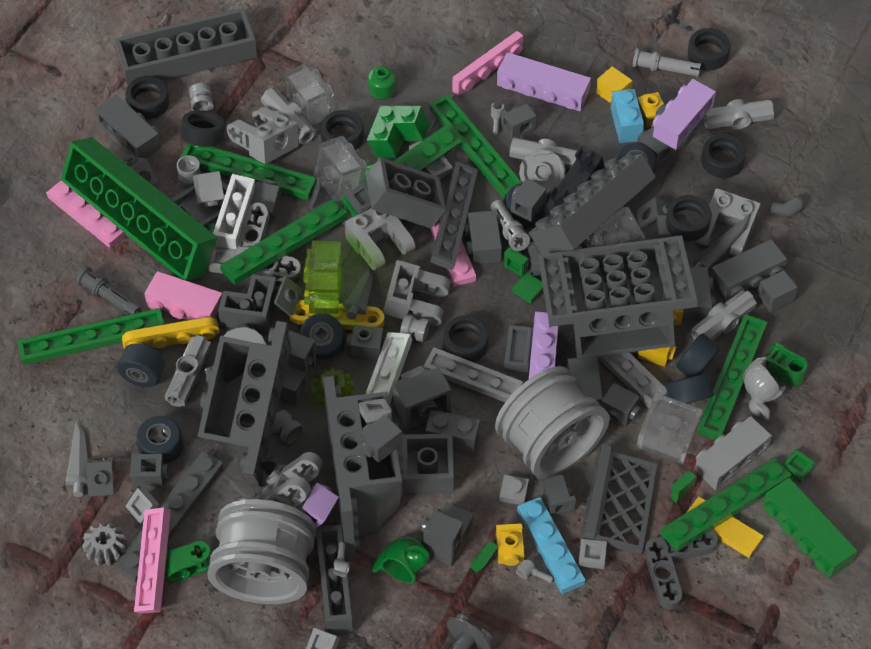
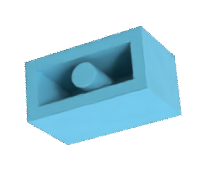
M635 89L612 92L610 109L619 144L637 142L638 136L643 132L644 123Z

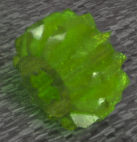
M333 366L330 371L322 369L321 375H316L314 378L315 383H313L312 389L315 393V399L322 401L324 407L326 405L323 377L334 376L335 386L340 385L341 397L352 396L354 390L352 376L350 373L345 374L343 368L335 371Z

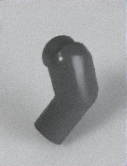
M794 196L785 204L772 202L770 213L792 217L802 210L804 201L801 197Z

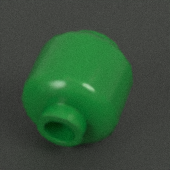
M380 66L370 71L368 74V90L372 97L383 100L392 97L396 93L397 77L392 69Z

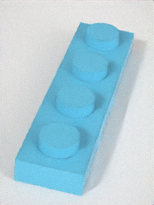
M541 497L517 506V512L561 594L585 585V578Z

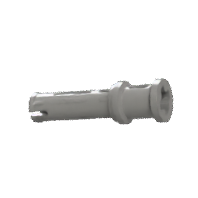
M640 48L635 50L632 65L634 68L641 66L650 68L651 71L662 69L696 77L699 75L701 63L659 56L660 53L656 51L649 53L640 51Z
M501 200L494 201L490 209L491 211L496 210L497 220L503 228V236L509 240V245L513 250H524L530 243L529 235L523 231L521 223L513 219L504 202Z

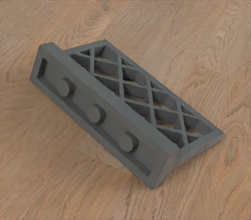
M601 445L595 458L580 543L581 539L607 541V546L641 555L657 463L612 452L611 446ZM613 460L622 462L626 470L618 474L612 466ZM638 468L650 470L649 477L641 480L635 470ZM630 473L636 484L628 488L621 477ZM614 481L623 490L616 495H613L608 488V484ZM639 487L646 495L645 499L640 502L631 493V491ZM624 495L633 504L625 510L617 501L618 498ZM612 502L619 513L609 517L604 510V506ZM635 509L642 517V520L636 524L627 515V513ZM620 517L629 526L621 532L613 523L614 520ZM607 524L615 534L610 538L599 535L600 528ZM632 531L638 539L637 545L628 543L623 535Z

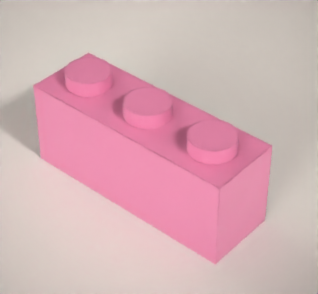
M157 271L145 291L147 307L152 310L160 308L162 312L171 314L177 319L194 320L212 317L217 320L222 293Z

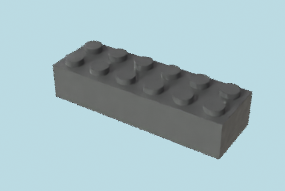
M244 8L115 38L117 54L127 86L131 81L143 76H154L165 80L257 57L255 37Z
M643 153L634 156L628 154L620 160L613 158L604 164L605 168L593 173L590 181H586L577 187L578 191L576 193L566 196L563 199L564 203L562 205L552 208L549 211L550 215L548 217L538 220L535 223L536 227L529 234L540 253L547 254L574 250L655 178V175Z

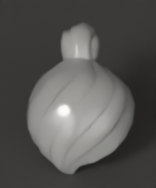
M760 357L754 360L745 370L743 381L747 392L752 398L749 402L750 411L754 415L763 417L765 421H768L770 419V409L764 402L773 401L780 397L786 387L782 386L779 388L777 382L767 370L765 363L768 358Z

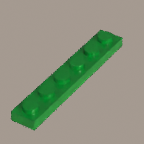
M448 94L429 103V110L443 126L449 125L461 140L459 146L501 197L506 200L507 192L512 186L522 183L521 180Z
M446 124L393 162L423 171L459 146L461 140L449 125ZM344 195L340 201L353 217L357 216L358 213L345 197L346 195Z
M188 143L181 157L194 156L199 161L200 169L210 172L219 171L220 175L230 178L232 174L255 179V185L256 182L263 183L264 180L276 182L282 193L309 200L317 183L316 177L272 164H264L258 160L214 147H200Z
M332 199L220 265L221 272L236 285L348 219V212Z
M158 308L17 340L22 364L27 365L123 343L122 336L126 332L164 325L161 310Z
M744 315L714 387V396L709 399L696 434L713 440L723 435L744 384L743 374L753 362L767 327V321Z
M774 458L662 528L660 534L678 552L765 497V494L787 478L791 479L792 474Z

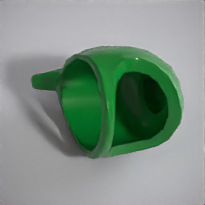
M411 536L399 537L383 549L374 563L371 572L375 574L383 570L401 582L413 584L416 581L418 571L429 561V552L418 539Z

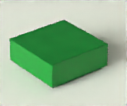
M509 247L504 253V267L523 277L528 272L529 258Z
M526 273L512 287V292L532 304L543 292V285L540 280Z
M795 449L782 465L792 474L791 477L801 484L815 468L816 462L798 449Z
M689 471L672 485L670 498L676 504L694 489L696 475Z
M492 541L488 542L481 548L470 564V568L476 573L479 572L487 564L498 546Z

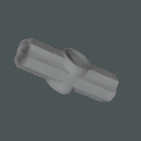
M269 88L261 97V103L270 110L298 123V143L304 145L310 143L314 136H316V130L304 119L298 105L294 102L290 103L277 89Z
M736 99L729 102L727 106L711 108L704 116L705 128L713 129L732 126L734 129H743L749 126L751 122L771 120L774 118L773 103L771 100L745 103L744 100Z
M516 137L512 139L509 157L524 160L532 151L544 149L557 154L563 161L565 169H570L576 161L575 153L577 150L559 147L550 139H541L538 142Z
M742 290L725 304L722 302L716 304L710 310L708 316L691 329L690 334L695 341L701 333H704L712 340L722 333H730L745 314L747 315L756 308L757 303L753 295L749 291Z
M198 335L191 337L183 356L176 363L177 370L165 394V401L173 406H185L194 385L200 380V371L211 348V342L206 340L205 337Z

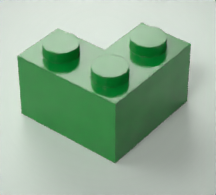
M380 106L367 142L376 158H397L403 141H423L425 139L430 123L421 106Z

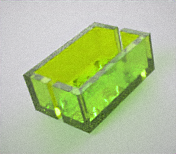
M313 241L312 248L307 249L304 268V283H306L304 305H309V314H338L342 287V265H339L342 261L341 241Z

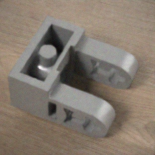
M262 107L252 113V120L256 127L242 120H236L227 125L229 138L236 144L249 150L251 157L264 164L299 147L298 123L267 107Z
M716 188L709 205L712 213L709 231L704 237L696 240V243L707 247L717 223L721 224L723 222L735 226L749 215L746 228L732 243L729 255L732 256L743 253L759 217L761 203Z
M370 208L345 221L346 239L357 254H361L372 270L385 265L384 256L375 244L376 242L384 238H390L403 255L416 248L412 236L395 216Z
M397 260L383 313L403 319L405 314H411L418 320L421 318L429 319L430 326H439L444 313L443 309L434 304L412 299L413 291L436 297H445L449 292L450 280L438 274L419 270L420 266Z
M306 452L279 472L274 470L266 480L268 485L262 489L257 498L284 503L298 508V505L306 499L310 491L309 482L317 477L323 466L322 459L315 453ZM305 465H307V466L310 465V466L306 469V471H305L304 466H305Z

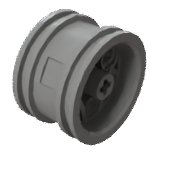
M558 366L543 370L523 383L501 408L496 418L495 429L507 445L511 448L519 449L523 454L524 464L538 479H546L554 474L561 475L581 462L604 436L610 418L607 411L601 407L595 398L586 397L581 392L580 382L565 367Z
M246 499L232 502L220 510L215 531L220 544L211 554L210 566L207 572L208 580L219 591L231 597L259 604L290 603L304 596L309 578V567L306 564V559L314 548V538L316 536V525L313 520L297 508L271 500Z

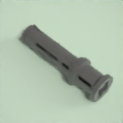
M84 267L77 275L76 283L78 285H84L91 290V294L105 298L111 304L127 313V315L142 311L141 305L112 287L107 278L95 274L91 267Z

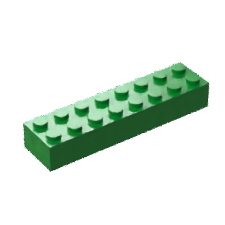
M93 137L71 142L61 177L62 182L180 279L191 281L206 275L218 237Z

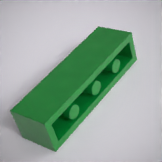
M787 478L765 494L763 502L765 512L777 520L783 532L797 542L799 549L804 554H808L820 572L825 573L831 579L854 562L857 554L854 546L790 478Z

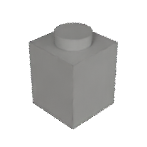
M219 171L193 176L197 204L204 203L205 207L216 206L219 200L224 199Z

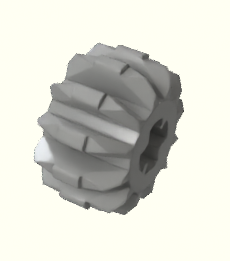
M100 521L98 528L90 526V533L84 534L83 550L87 553V558L90 561L95 560L98 566L103 561L110 566L112 559L118 561L120 559L119 554H124L126 551V536L123 535L120 526L115 528L112 522L104 526Z

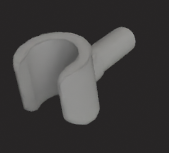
M494 103L491 105V117L494 121L493 134H498L499 122L501 111L505 108L504 104H502L501 109H495Z
M340 542L338 556L334 561L333 573L346 578L350 563L343 561L345 543Z
M523 560L516 570V574L523 579H526L530 574L550 583L553 579V576L535 568V565L530 560Z

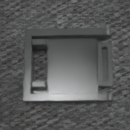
M221 180L223 194L226 195L228 186ZM194 185L171 199L206 229H209L208 225L217 222L223 204L220 200L216 206L205 207L204 203L197 204Z

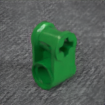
M773 343L770 347V352L766 355L768 358L765 363L767 370L771 375L789 386H801L805 381L808 367L806 359L779 343Z
M196 541L168 550L165 563V573L168 581L172 583L181 582L186 578L208 572L211 557L208 544L203 541Z

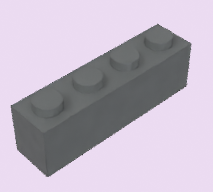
M342 526L316 528L326 632L330 634L353 632L348 579L333 573L334 561L338 556L339 543L343 542Z

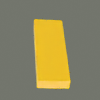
M698 496L687 512L706 500ZM734 517L712 529L718 536V540L749 559L764 537Z

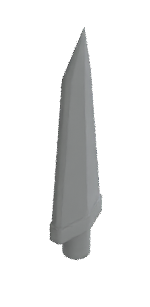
M75 422L66 484L73 486V496L82 497L83 486H88L86 467L88 455L85 433L79 424Z

